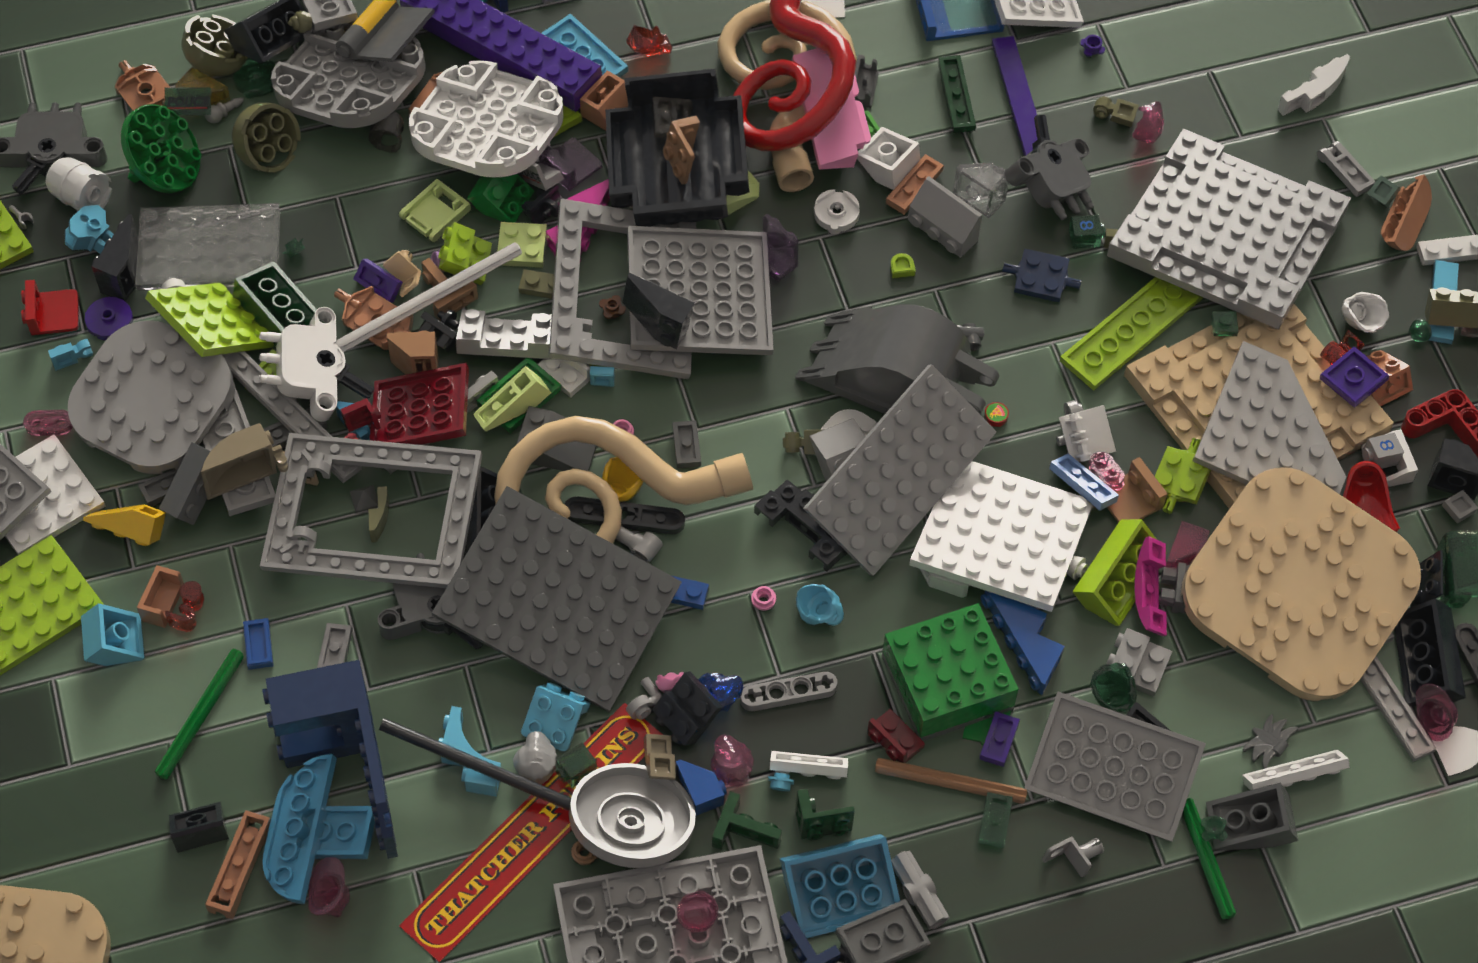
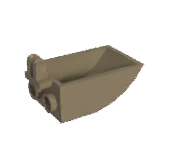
M260 423L232 433L210 451L201 471L208 500L277 473L276 466L280 472L288 470L287 458L281 445L272 446L274 442L269 430L264 431Z

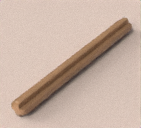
M878 758L876 761V773L1021 804L1026 801L1027 790L1024 788Z

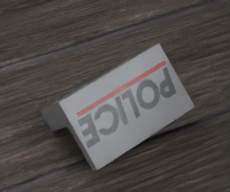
M540 162L538 164L533 163L529 168L521 172L525 182L545 191L564 180L561 171Z

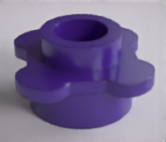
M1089 35L1080 41V45L1084 48V54L1088 57L1105 52V47L1102 46V39L1098 35Z

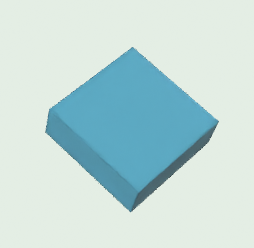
M590 366V385L614 386V367Z

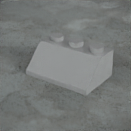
M928 176L909 206L908 220L913 226L919 227L926 232L931 239L937 240L944 245L949 252L955 253L961 258L978 242L982 214Z

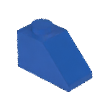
M683 760L676 761L677 776L694 804L695 816L724 805V795L727 794L724 782L722 780L718 781L714 772Z

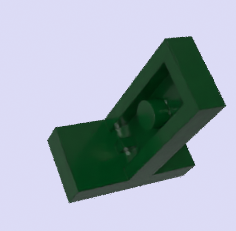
M730 791L712 836V847L722 850L727 835L731 832L778 849L782 830L772 823L755 821L747 814H736L740 806V794Z

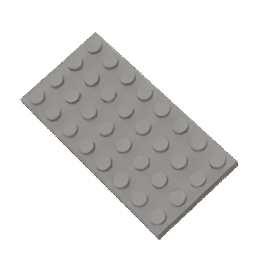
M932 364L927 365L803 509L869 575L874 576L997 431Z

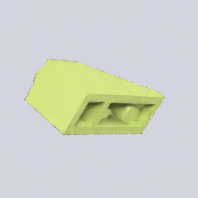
M525 366L473 415L483 430L488 431L526 413L529 406L536 407L551 394V391L541 377Z

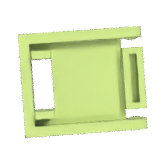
M436 179L400 211L399 217L403 220L406 219L409 225L425 237H429V240L435 242L443 235L447 226L450 227L454 222L457 223L471 210V206L468 201ZM441 195H445L447 198L453 201V209H451L438 198Z

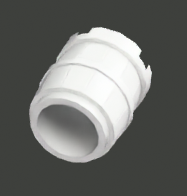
M73 158L58 159L52 164L46 175V186L49 192L62 203L74 207L77 211L83 206L99 205L101 208H104L112 193V188L109 187L111 179L106 174L96 171L88 164Z

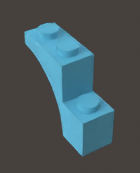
M452 706L450 715H445L443 730H445L444 738H439V742L501 767V763L481 756L469 745L462 732V708ZM441 757L442 763L462 766L458 763ZM463 766L461 781L465 782L467 792L497 797L500 781Z

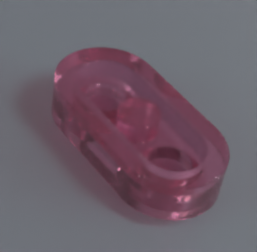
M34 410L26 414L23 419L27 433L32 436L65 435L73 428L68 411Z
M1097 452L1090 456V472L1112 490H1120L1125 484V475L1113 457L1106 452Z

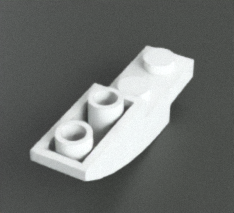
M1346 54L1340 58H1334L1329 64L1315 68L1311 72L1309 81L1304 82L1293 91L1285 92L1281 96L1278 111L1284 116L1301 107L1307 113L1324 102L1341 82L1350 56Z

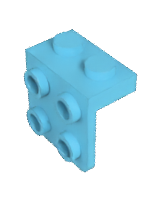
M547 682V685L544 684L536 687L521 733L527 737L531 732L540 731L546 735L555 749L567 751L580 716L588 712L591 702L584 700L585 696L572 691L570 694L561 691V686Z

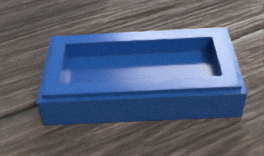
M269 619L243 621L248 670L273 667Z

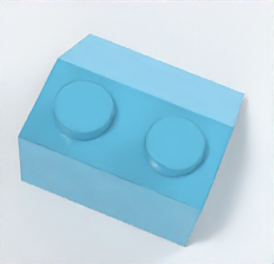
M98 603L81 616L84 661L109 666L144 659L142 624L139 613Z

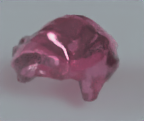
M1159 101L1139 107V110L1143 112V117L1136 124L1137 128L1133 132L1132 136L1135 140L1153 144L1161 136L1164 117L1162 105Z
M720 735L715 741V753L711 759V769L716 777L726 785L731 787L744 785L748 782L753 769L754 758L751 755V750L732 736Z

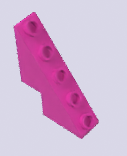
M609 179L568 198V200L608 206L610 200ZM557 226L546 231L547 245L554 255H556ZM582 227L580 256L583 251H587L590 237L598 229Z

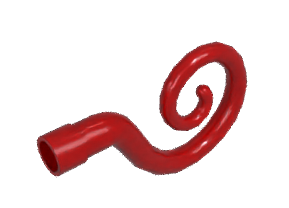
M771 0L769 7L770 19L776 30L782 35L816 47L829 57L832 64L830 82L818 103L802 118L789 126L777 130H761L755 128L747 119L749 101L761 86L772 78L782 75L791 76L796 80V89L790 96L782 99L774 96L768 101V106L772 111L784 113L791 112L802 106L810 95L812 80L806 68L795 61L784 59L770 61L752 71L744 78L733 95H741L745 141L746 146L760 151H782L798 147L813 139L836 118L852 90L856 59L849 41L831 25L802 14L800 12L802 0Z

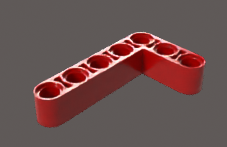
M1458 389L1449 390L1407 412L1401 425L1402 433L1406 437L1418 438L1448 423L1461 441L1469 445L1478 458V410L1462 391Z

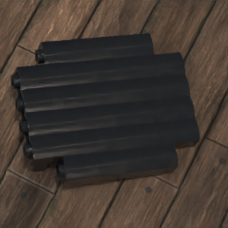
M715 69L625 78L628 107L605 110L611 206L625 208L633 205L635 225L651 227L657 224L672 225L679 222H698L704 219L719 220L728 217L727 195L740 196L750 193L741 95L719 97ZM697 116L700 125L692 149L695 157L688 182L682 185L680 180L675 177L669 160L665 159L663 147H665L671 121Z

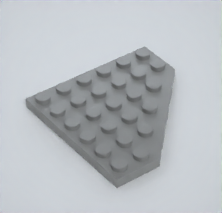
M1243 341L1192 461L1245 485L1255 476L1266 470L1282 467L1293 468L1308 473L1340 494L1346 475L1288 360Z

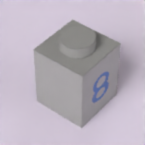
M1395 432L1368 438L1362 450L1364 461L1374 462L1382 469L1398 465L1404 454V450Z

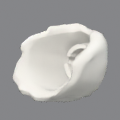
M1360 292L1343 301L1342 315L1345 321L1354 329L1375 333L1386 325L1389 311L1386 301L1381 296Z

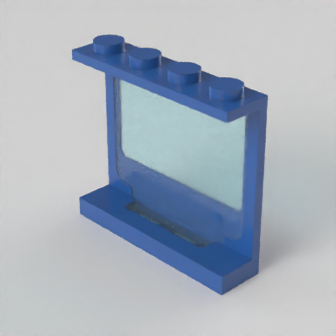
M916 0L926 41L1004 32L1005 25H1002L994 0Z

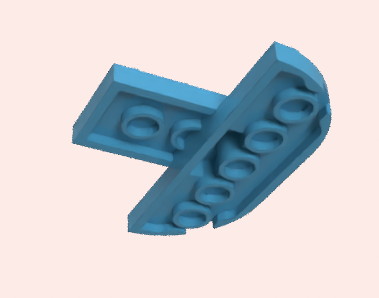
M333 754L312 758L303 763L304 767L293 776L290 774L278 792L263 853L264 874L272 888L280 896L298 904H305L315 859H368L375 826L372 807L326 806L337 760Z

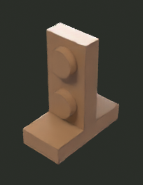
M430 258L422 262L423 272L421 275L428 285L431 284L434 287L447 280L446 276ZM472 281L434 302V316L441 322V319L437 316L440 311L444 313L449 310L457 312L477 300V285Z

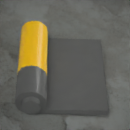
M373 0L337 41V52L340 56L349 59L393 62L435 11L433 8L402 7L398 5L396 0Z

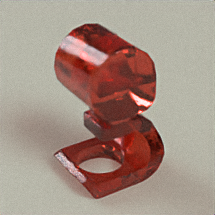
M1348 330L1339 344L1334 340L1331 341L1322 350L1320 356L1332 365L1352 348L1348 343L1349 337L1356 340L1359 351H1361L1365 343Z
M188 581L180 588L183 604H180L178 608L180 613L186 616L182 617L165 611L170 627L184 632H189L195 628V611L201 609L205 600L200 584L195 581Z

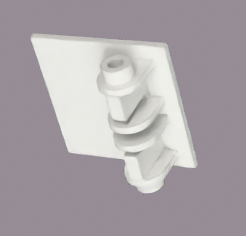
M1104 405L1059 417L1068 454L1078 462L1087 461L1090 458L1116 451Z

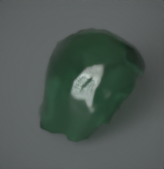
M1118 662L1104 664L1093 672L1090 685L1099 706L1121 713L1128 711L1134 705L1137 699L1135 678L1126 664Z

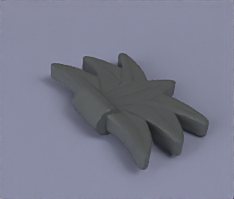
M1270 714L1267 718L1263 730L1255 727L1252 729L1255 738L1243 747V752L1253 749V763L1263 755V769L1267 768L1274 756H1281L1289 746L1287 739L1298 731V727H1290L1281 731L1286 725L1287 720H1280L1272 724L1273 714Z

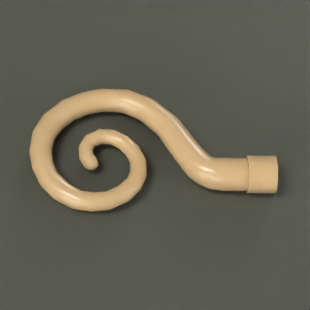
M771 0L751 5L734 15L724 26L718 39L719 60L724 70L740 84L753 70L747 68L738 60L735 47L747 30L758 24L771 21L769 16ZM802 0L800 12L831 25L850 43L857 63L851 36L842 23L828 11ZM782 34L771 36L762 44V50L766 54L773 53L779 48H787L794 55L807 51L804 43ZM786 75L777 76L767 81L759 89L781 88L795 79ZM803 104L791 112L779 113L773 120L770 130L789 126L805 115ZM802 145L782 151H771L773 167L779 186L783 191L797 192L807 188L813 182V171L807 152L803 150Z
M572 416L540 426L527 434L511 449L497 474L494 499L496 505L506 486L519 492L521 481L528 468L540 455L556 445L574 441L596 445L618 457L661 497L678 504H699L722 496L724 498L753 490V484L743 453L714 461V464L683 473L666 463L635 435L602 419ZM576 468L559 472L547 484L545 500L548 508L568 519L571 511L563 504L561 492L566 486L574 484L585 486L597 495L604 509V522L596 535L613 544L621 528L622 509L615 491L607 481L593 472Z

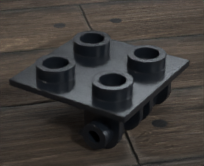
M1439 550L1419 563L1421 581L1419 590L1410 604V608L1443 595V550Z

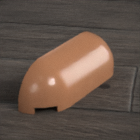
M1425 174L1415 177L1417 181L1408 187H1401L1383 224L1381 235L1384 241L1393 249L1407 251L1413 247L1429 212L1432 193Z

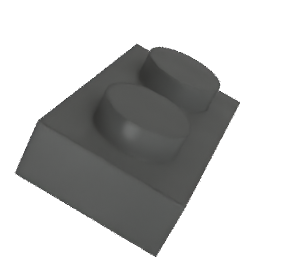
M696 420L672 422L677 469L701 467Z

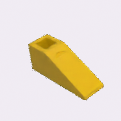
M143 504L95 511L83 517V521L91 523V526L96 529H107L112 531L115 536L128 537L135 540V543L148 546L160 540L166 512Z

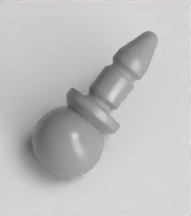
M235 98L225 104L219 102L217 106H209L205 110L206 120L210 123L220 122L222 117L228 116L227 112L239 107L244 99Z

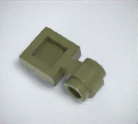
M1102 96L1096 100L1093 111L1094 115L1100 119H1104L1112 114L1110 121L1132 127L1139 105L1122 99H1117L1116 104H1113L1110 98Z
M805 429L804 438L799 437V432H785V437H783L785 452H800V447L804 446V454H815L809 436L825 429Z

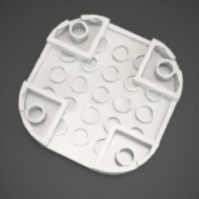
M469 61V65H463L460 68L455 65L442 72L436 78L437 86L420 108H413L409 118L412 144L425 158L479 176L505 177L524 171L540 157L563 122V102L557 87L552 82L538 75L532 81L499 71L497 63Z

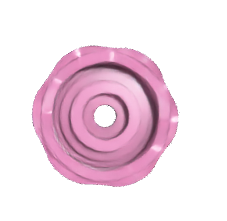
M671 672L665 676L658 675L655 683L662 692L671 691L684 673L675 674Z

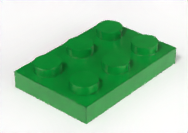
M526 358L476 401L477 405L481 407L525 366L541 377L551 391V394L538 404L536 408H541L560 392L562 385L532 359ZM526 413L501 424V426L511 434L524 422Z

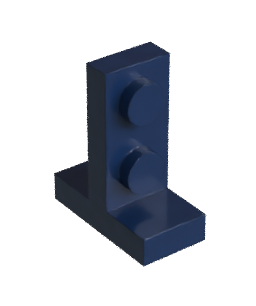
M790 911L780 916L779 927L781 936L784 941L789 940L793 946L792 953L798 963L840 962L841 953L836 945L817 955Z

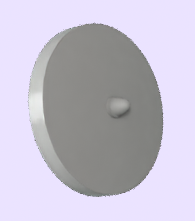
M631 763L607 765L590 772L577 784L573 791L569 809V821L572 831L578 841L589 852L609 863L630 868H647L661 865L681 854L691 840L696 817L694 804L689 794L676 780L649 778L646 766Z

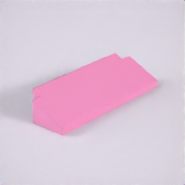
M818 48L793 55L792 61L806 68L812 80L810 95L803 103L805 114L818 103L826 91L832 75V64L829 57ZM855 75L852 90L836 118L821 133L811 139L818 169L854 167L859 154L858 149H863L864 145L868 144L871 140L863 104L860 101H855V97L859 93Z

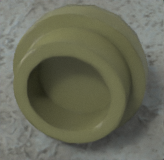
M299 11L290 18L288 24L293 26V29L299 33H306V31H311L312 18L310 13Z

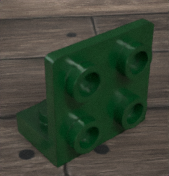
M808 789L797 790L795 813L801 839L818 840L825 835L843 836L852 831L855 815L854 806L816 812L814 797L809 798Z

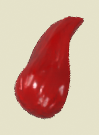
M1358 462L1347 475L1343 497L1397 532L1400 527L1393 513L1385 473L1374 462Z

